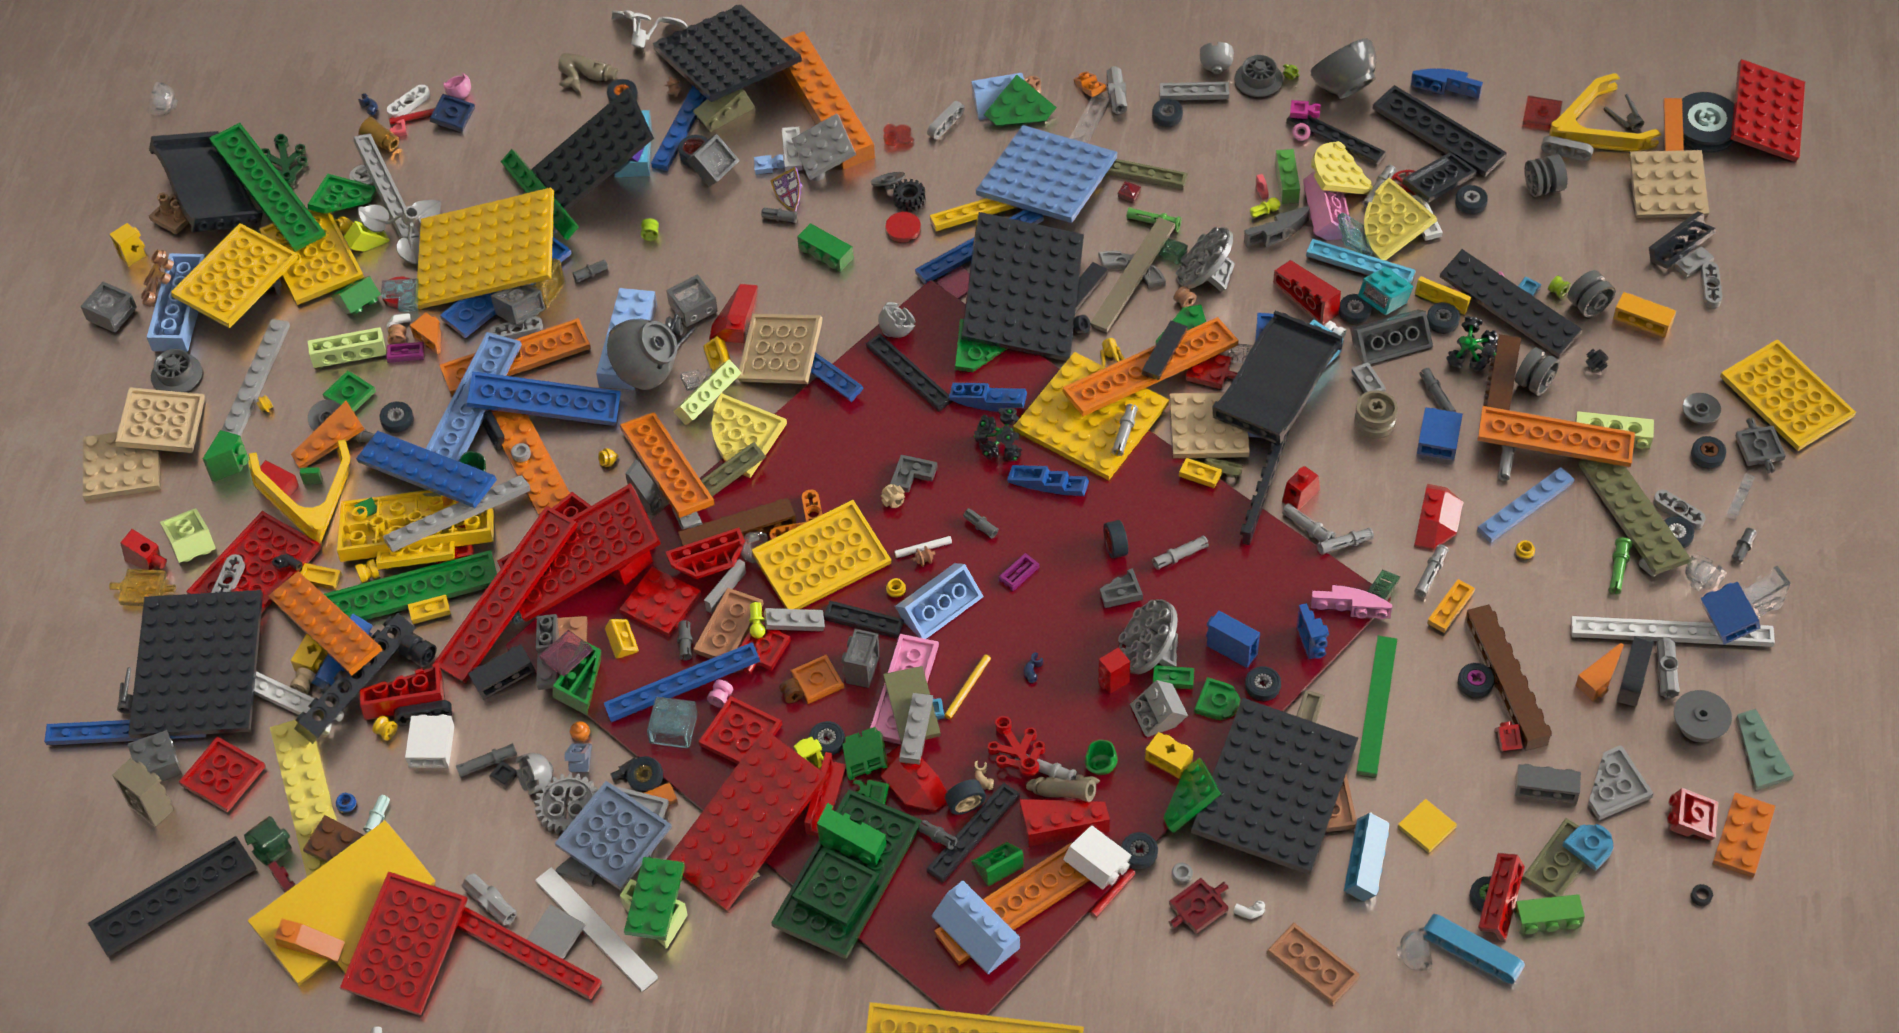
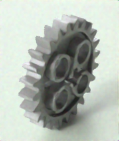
M569 773L568 778L561 774L559 780L554 776V782H549L546 788L543 787L541 789V793H536L537 800L534 801L535 813L538 821H541L543 827L547 826L549 832L554 828L557 835L561 830L564 832L578 815L574 813L580 812L598 791V788L594 787L593 781L588 782L586 776L582 780L580 774H577L575 778H572L571 773ZM568 789H570V793H569L570 801H569V802H568V796H567V791H568ZM568 805V819H565L567 815L565 807Z

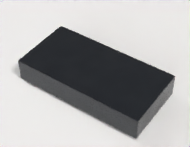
M485 411L482 425L495 449H503L502 444H504L505 436L492 411Z

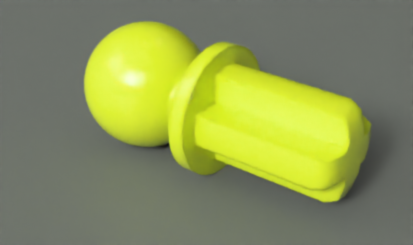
M1275 197L1268 199L1267 203L1262 201L1260 205L1249 210L1251 217L1256 218L1263 214L1268 215L1270 211H1277L1280 208V201Z
M753 602L750 604L751 618L749 622L753 623L750 627V634L754 638H761L765 634V627L761 624V622L765 621V618L762 617L761 603Z

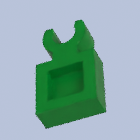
M860 780L853 781L854 784L860 786V790L854 792L861 795L865 794L870 799L886 804L888 783L867 780L866 785Z

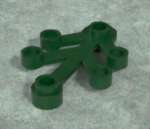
M277 134L274 138V144L279 149L280 158L272 155L268 148L261 150L271 163L282 168V171L278 169L277 171L291 187L296 181V174L308 166V159L305 156H301L306 153V148L304 144H297L295 152L287 158L288 138L284 134ZM297 160V165L289 170V166Z

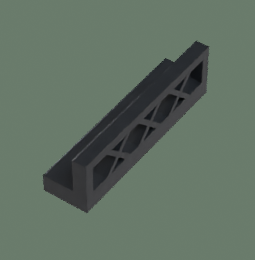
M1697 211L1649 247L1650 262L1668 269L1715 234L1716 228L1705 224L1704 213ZM1701 230L1707 231L1705 233H1699ZM1664 258H1670L1668 261L1662 260Z

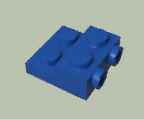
M1307 603L1299 605L1296 627L1309 659L1322 658L1326 655L1325 647H1327L1328 643L1326 640L1329 636L1327 625H1323L1321 618L1315 619L1312 610L1309 611Z

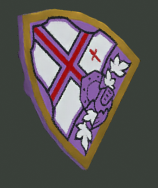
M793 167L773 178L770 182L778 200L786 208L796 212L800 200L802 182H800L797 168Z

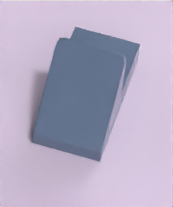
M572 743L565 752V761H568L570 772L589 771L592 744Z

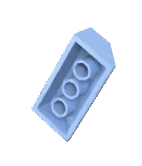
M954 563L897 604L895 608L901 618L904 619V623L919 638L927 639L983 598V595L966 565Z
M961 881L945 895L932 914V918L987 974L991 973L1020 949V937L964 881Z

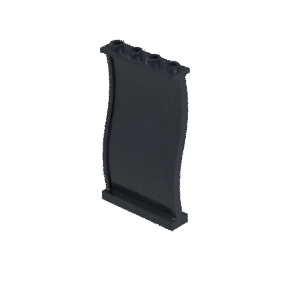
M218 131L151 136L149 151L151 154H155L161 162L180 209L192 226V232L236 228L240 223L247 227L260 226L263 215L262 210L256 209L244 185L210 142L209 138L218 134Z
M1275 310L1272 319L1255 341L1235 379L1218 402L1215 401L1212 406L1213 418L1281 445L1285 434L1304 408L1326 366L1335 353L1342 349V336Z

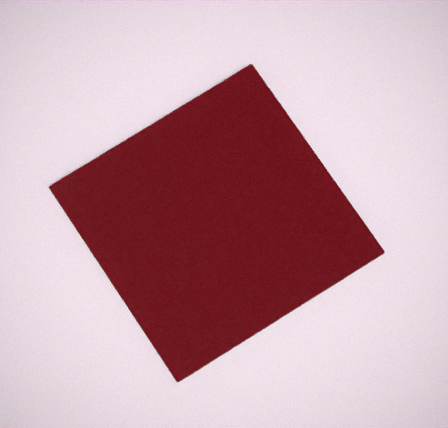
M928 281L898 307L900 309L906 308L915 318V326L908 335L901 338L888 337L883 334L878 324L833 363L834 366L863 386L864 389L850 402L816 377L774 413L785 418L787 424L752 477L749 478L741 475L712 496L714 499L713 506L697 511L702 523L712 522L725 516L728 517L741 511H747L760 505L775 502L779 499L789 498L796 516V523L806 522L802 504V494L806 490H815L818 493L822 515L854 500L891 558V564L801 608L802 610H823V616L829 601H834L901 618L895 606L954 563L965 564L983 598L927 638L928 640L939 642L927 685L930 695H933V699H942L944 714L982 657L988 655L991 660L953 717L947 719L944 716V719H937L941 736L925 740L921 758L938 775L946 791L962 781L976 780L975 762L978 761L979 768H983L986 762L987 771L983 775L987 779L994 780L993 789H983L986 799L982 805L973 811L961 815L952 814L948 804L937 812L905 806L890 788H888L885 805L922 821L927 820L936 827L944 828L948 834L956 836L1003 783L1019 792L1020 797L944 883L927 873V867L946 846L939 842H933L929 836L918 831L858 940L944 1011L988 1015L1123 876L1120 873L1113 885L1108 884L1104 889H1101L1090 880L1014 929L1013 931L1020 937V949L991 973L987 974L972 958L958 965L935 935V930L941 926L932 918V914L945 895L961 881H964L983 900L1078 839L1073 838L1028 847L1020 814V799L1083 800L1065 797L1048 798L1036 795L1033 791L1027 790V783L1039 777L1046 779L1049 777L1048 775L1038 772L1035 775L1026 776L1018 768L1010 766L1004 769L998 768L996 765L997 756L1006 755L1010 759L1018 757L1000 752L997 755L988 753L987 745L992 741L1011 747L1005 736L996 730V719L1000 716H1007L1011 719V731L1020 744L1023 740L1025 729L1029 727L1036 729L1037 738L1031 741L1026 754L1031 755L1034 742L1042 741L1045 743V752L1038 759L1051 764L1059 763L1061 767L1068 770L1074 769L1077 771V774H1081L1084 777H1095L1100 780L1096 784V794L1091 801L1106 803L1110 818V831L1103 833L1120 847L1127 836L1136 832L1146 833L1157 841L1169 829L1163 817L1180 779L1145 760L1146 748L1156 734L1149 737L1145 736L1130 705L1153 684L1154 667L1142 674L1130 673V683L1111 694L1106 689H1102L1098 683L1099 659L1120 646L1119 636L1124 632L1127 624L1133 617L1134 611L1137 608L1143 607L1150 600L1162 599L1172 604L1177 612L1176 633L1178 634V643L1176 647V667L1194 668L1193 689L1175 688L1188 716L1175 728L1161 733L1171 736L1180 744L1189 746L1193 750L1192 762L1200 758L1212 776L1236 714L1228 719L1215 720L1194 713V708L1207 677L1232 685L1240 697V703L1242 698L1284 711L1374 619L1351 617V610L1339 611L1337 609L1319 610L1311 608L1312 591L1332 592V585L1369 592L1389 603L1391 597L1330 554H1320L1317 545L1264 509H1262L1250 545L1242 544L1243 536L1240 535L1242 524L1247 523L1245 520L1247 510L1252 509V506H1250L1251 500L1221 479L1218 480L1215 488L1180 477L1179 471L1186 458H1173V447L1150 430L1147 431L1110 480L1091 472L1019 434V439L1012 443V445L1022 448V455L1016 461H1004V449L1006 447L1002 442L997 445L999 456L987 459L979 448V442L975 441L974 433L977 430L982 415H987L989 418L994 417L996 427H1004V424L1000 421L1001 414L995 411L965 406L954 401L938 412L866 347V343L878 334H881L947 394H950L953 383H988L990 388L1026 389L1027 396L1024 408H1014L1017 410L1016 415L1019 419L1058 373L1060 368L1040 355L1007 349L974 372L955 370L960 319H964L965 303L935 282ZM1014 422V424L1008 425V426H1010V428L1013 429V426L1016 424V422ZM996 436L988 437V441L995 442ZM901 455L937 462L938 467L932 482L914 478L909 493H903L905 496L904 502L899 507L891 508L890 505L887 507L881 501L883 499L881 497L882 490L890 485ZM722 458L705 474H703L700 477V480H702L711 472L716 470L726 461ZM1012 465L1047 466L1049 471H1067L1069 476H1087L1089 483L1084 496H1074L1025 488L1008 483L1007 479ZM812 497L808 498L810 505H813ZM670 504L650 520L661 544L650 550L653 562L625 586L609 574L540 615L557 614V618L587 617V642L601 649V662L587 716L638 758L648 756L657 760L663 769V779L668 783L670 782L675 789L702 811L738 765L699 746V740L722 709L712 705L707 700L710 691H713V685L716 680L726 681L733 687L730 696L782 720V726L775 737L792 750H794V745L800 740L809 738L810 731L816 724L824 721L838 724L844 731L845 737L858 732L863 737L862 731L871 727L885 683L883 674L889 671L898 642L896 638L878 634L880 657L870 686L866 688L846 683L845 675H843L844 664L841 663L843 653L848 650V638L853 636L854 630L857 628L824 620L825 628L823 631L779 630L781 633L790 636L791 641L772 671L762 666H755L752 673L748 674L744 672L743 668L611 722L604 702L710 660V658L694 653V647L713 613L711 614L706 611L704 599L731 568L695 579L671 567L666 551L681 547L678 532L682 531ZM967 509H972L981 517L985 516L989 523L999 529L997 535L991 539L981 530H976L975 525L963 517L964 512ZM810 512L808 516L814 518L819 513ZM1120 520L1127 535L1128 555L1111 558L1106 548L1103 526L1104 523ZM770 535L745 542L737 560L740 559L745 562L746 574L733 588V590L762 599L764 603L762 606L763 618L765 608L786 609L752 554V549L770 541ZM948 536L952 539L951 544L930 549L931 552L935 551V555H933L932 564L928 561L924 562V567L918 564L917 561L913 562L912 558L915 557V553L899 558L895 556L894 551ZM1201 536H1205L1208 540L1209 546L1207 548L1183 557L1175 564L1170 563L1158 570L1153 565L1152 558L1166 553L1170 548L1175 549ZM1026 553L1039 563V568L1012 591L1009 586L1004 585V582L1001 583L999 581V576ZM1026 560L1020 567L1025 565L1028 561ZM651 567L701 590V596L682 620H686V626L688 621L691 623L690 632L693 643H691L692 658L690 660H684V655L682 660L679 658V645L677 644V638H679L678 626L671 636L667 637L620 613L621 606ZM1018 567V568H1017L1011 575H1009L1007 578L1009 579L1013 574H1015L1016 571H1017L1020 567ZM1133 568L1143 594V600L1105 608L1100 596V588L1110 584L1117 577L1122 578L1127 574V570ZM897 578L904 582L906 591L902 596L891 597L888 595L886 586L891 579ZM1307 603L1309 611H1313L1315 619L1321 618L1323 625H1327L1329 636L1326 640L1328 643L1327 647H1325L1326 655L1322 658L1309 659L1296 627L1299 605ZM1218 611L1260 632L1258 655L1248 668L1207 646V622ZM536 618L506 644V648L509 650L521 644L536 670L534 672L537 674ZM610 619L628 620L639 649L637 653L622 658H615L605 631V627ZM904 623L900 634L918 637ZM560 643V675L579 648L574 646L567 647ZM1037 652L1038 658L1035 660L1038 661L1043 658V665L1038 668L1034 667L1038 679L1034 683H1030L1024 677V668L1027 662L1031 660V655ZM827 655L843 682L844 688L809 704L804 696L797 702L787 703L779 687L785 680L793 678L791 670ZM1266 666L1274 669L1279 674L1281 689L1274 699L1259 701L1253 699L1246 691L1245 679L1247 674L1256 667ZM1261 681V682H1260V685H1262L1263 687H1264V686L1266 687V684H1264V682ZM825 736L824 740L830 742L828 736ZM884 741L886 754L901 744ZM1093 741H1110L1115 747L1118 762L1114 770L1109 774L1096 775L1086 768L1084 762L1088 746ZM843 748L839 753L832 756L833 762L846 764ZM882 767L871 771L868 775L864 773L856 776L851 781L846 770L834 811L836 812L848 789L857 792L860 790V786L853 783L854 780L863 781L866 785L867 780L885 783L881 779ZM810 802L765 860L767 865L792 885L819 841V837L807 835L805 831L804 821ZM1005 842L1022 849L1024 868L989 887L972 864V860ZM1143 848L1140 850L1136 849V853H1143Z

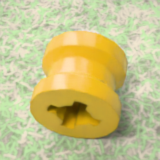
M380 716L375 721L372 731L388 741L396 734L398 725L393 721L390 722L387 717Z

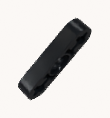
M439 700L398 707L394 710V722L397 725L403 726L410 725L411 716H451L452 704L447 700Z

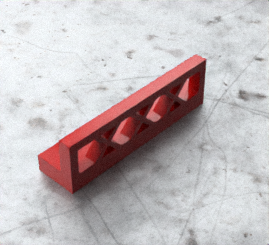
M828 752L825 753L820 769L828 778L811 799L804 821L806 834L819 837L817 822L827 803L833 806L832 810H835L847 770L846 764L833 762L832 753Z
M1497 853L1478 925L1480 931L1494 932L1500 941H1506L1525 869L1518 854Z

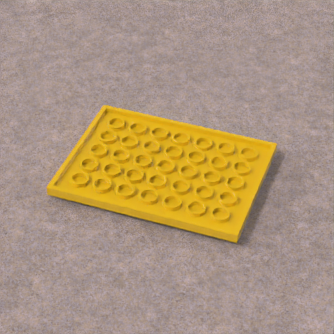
M552 188L422 218L420 224L415 306L418 309H423L551 279L554 191Z

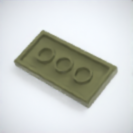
M923 666L883 674L901 745L913 693L930 695ZM933 703L925 740L941 736Z
M1565 818L1522 876V881L1548 897L1563 896L1585 866L1583 861L1562 846L1563 842L1579 825Z

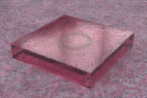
M567 630L539 657L564 677L593 649L581 638Z

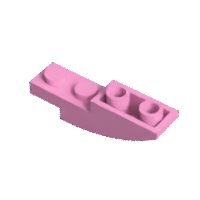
M1332 585V592L1312 591L1311 608L1319 610H1351V617L1391 618L1392 604L1369 592Z

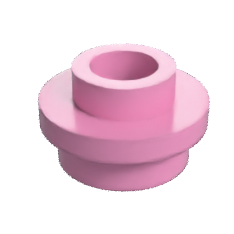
M1299 123L1293 128V136L1299 141L1306 140L1310 135V128L1304 123ZM1299 129L1305 130L1304 135L1298 134Z

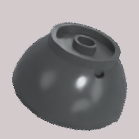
M1363 38L1340 48L1318 62L1311 69L1310 76L1321 88L1336 94L1339 99L1346 98L1362 90L1376 79L1374 75L1376 52L1372 41L1368 38Z
M643 318L629 319L617 324L609 332L607 342V354L616 375L628 385L643 390L658 387L669 376L673 369L678 349L673 332L665 324Z

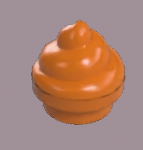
M579 721L570 727V735L576 741H584L590 734V728L585 722Z

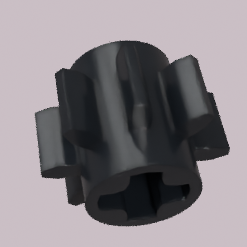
M1592 349L1586 354L1588 359L1585 362L1593 371L1599 369L1602 372L1608 366L1606 361L1609 358L1603 350L1595 351Z

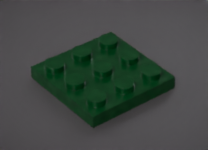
M824 847L792 895L794 901L847 927L879 879V874Z

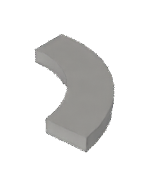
M1121 251L1098 252L1101 265L1106 269L1125 270L1135 255L1121 253ZM1151 264L1142 278L1148 289L1166 285V280L1161 271Z

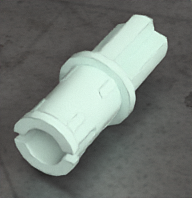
M380 795L373 810L369 811L370 816L363 828L366 833L378 826L381 820L384 819V812L390 801L389 797Z

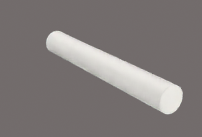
M948 536L894 551L895 556L899 558L914 554L917 548L923 551L924 546H927L928 549L948 545L952 543V539Z

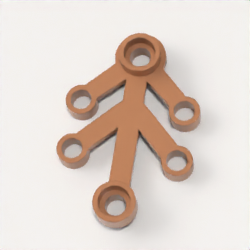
M158 249L152 255L151 262L154 265L144 280L146 288L141 294L142 304L148 307H155L158 279L165 285L171 279V275L160 270L161 265H163L162 268L170 271L174 264V261L167 258L166 251Z

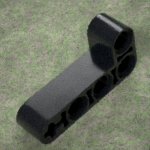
M1634 636L1616 702L1637 707L1654 641Z

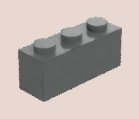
M1518 764L1515 796L1577 803L1580 795L1581 772L1572 769H1554L1549 766L1538 767L1531 764Z

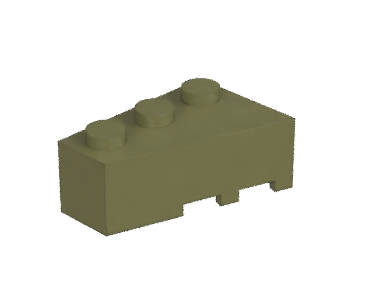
M739 89L713 102L707 99L693 112L700 122L712 132L756 107L743 89Z

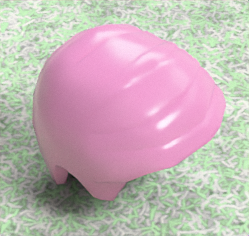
M462 73L463 76H455L446 83L444 82L446 94L458 99L468 96L471 90V82L468 76Z

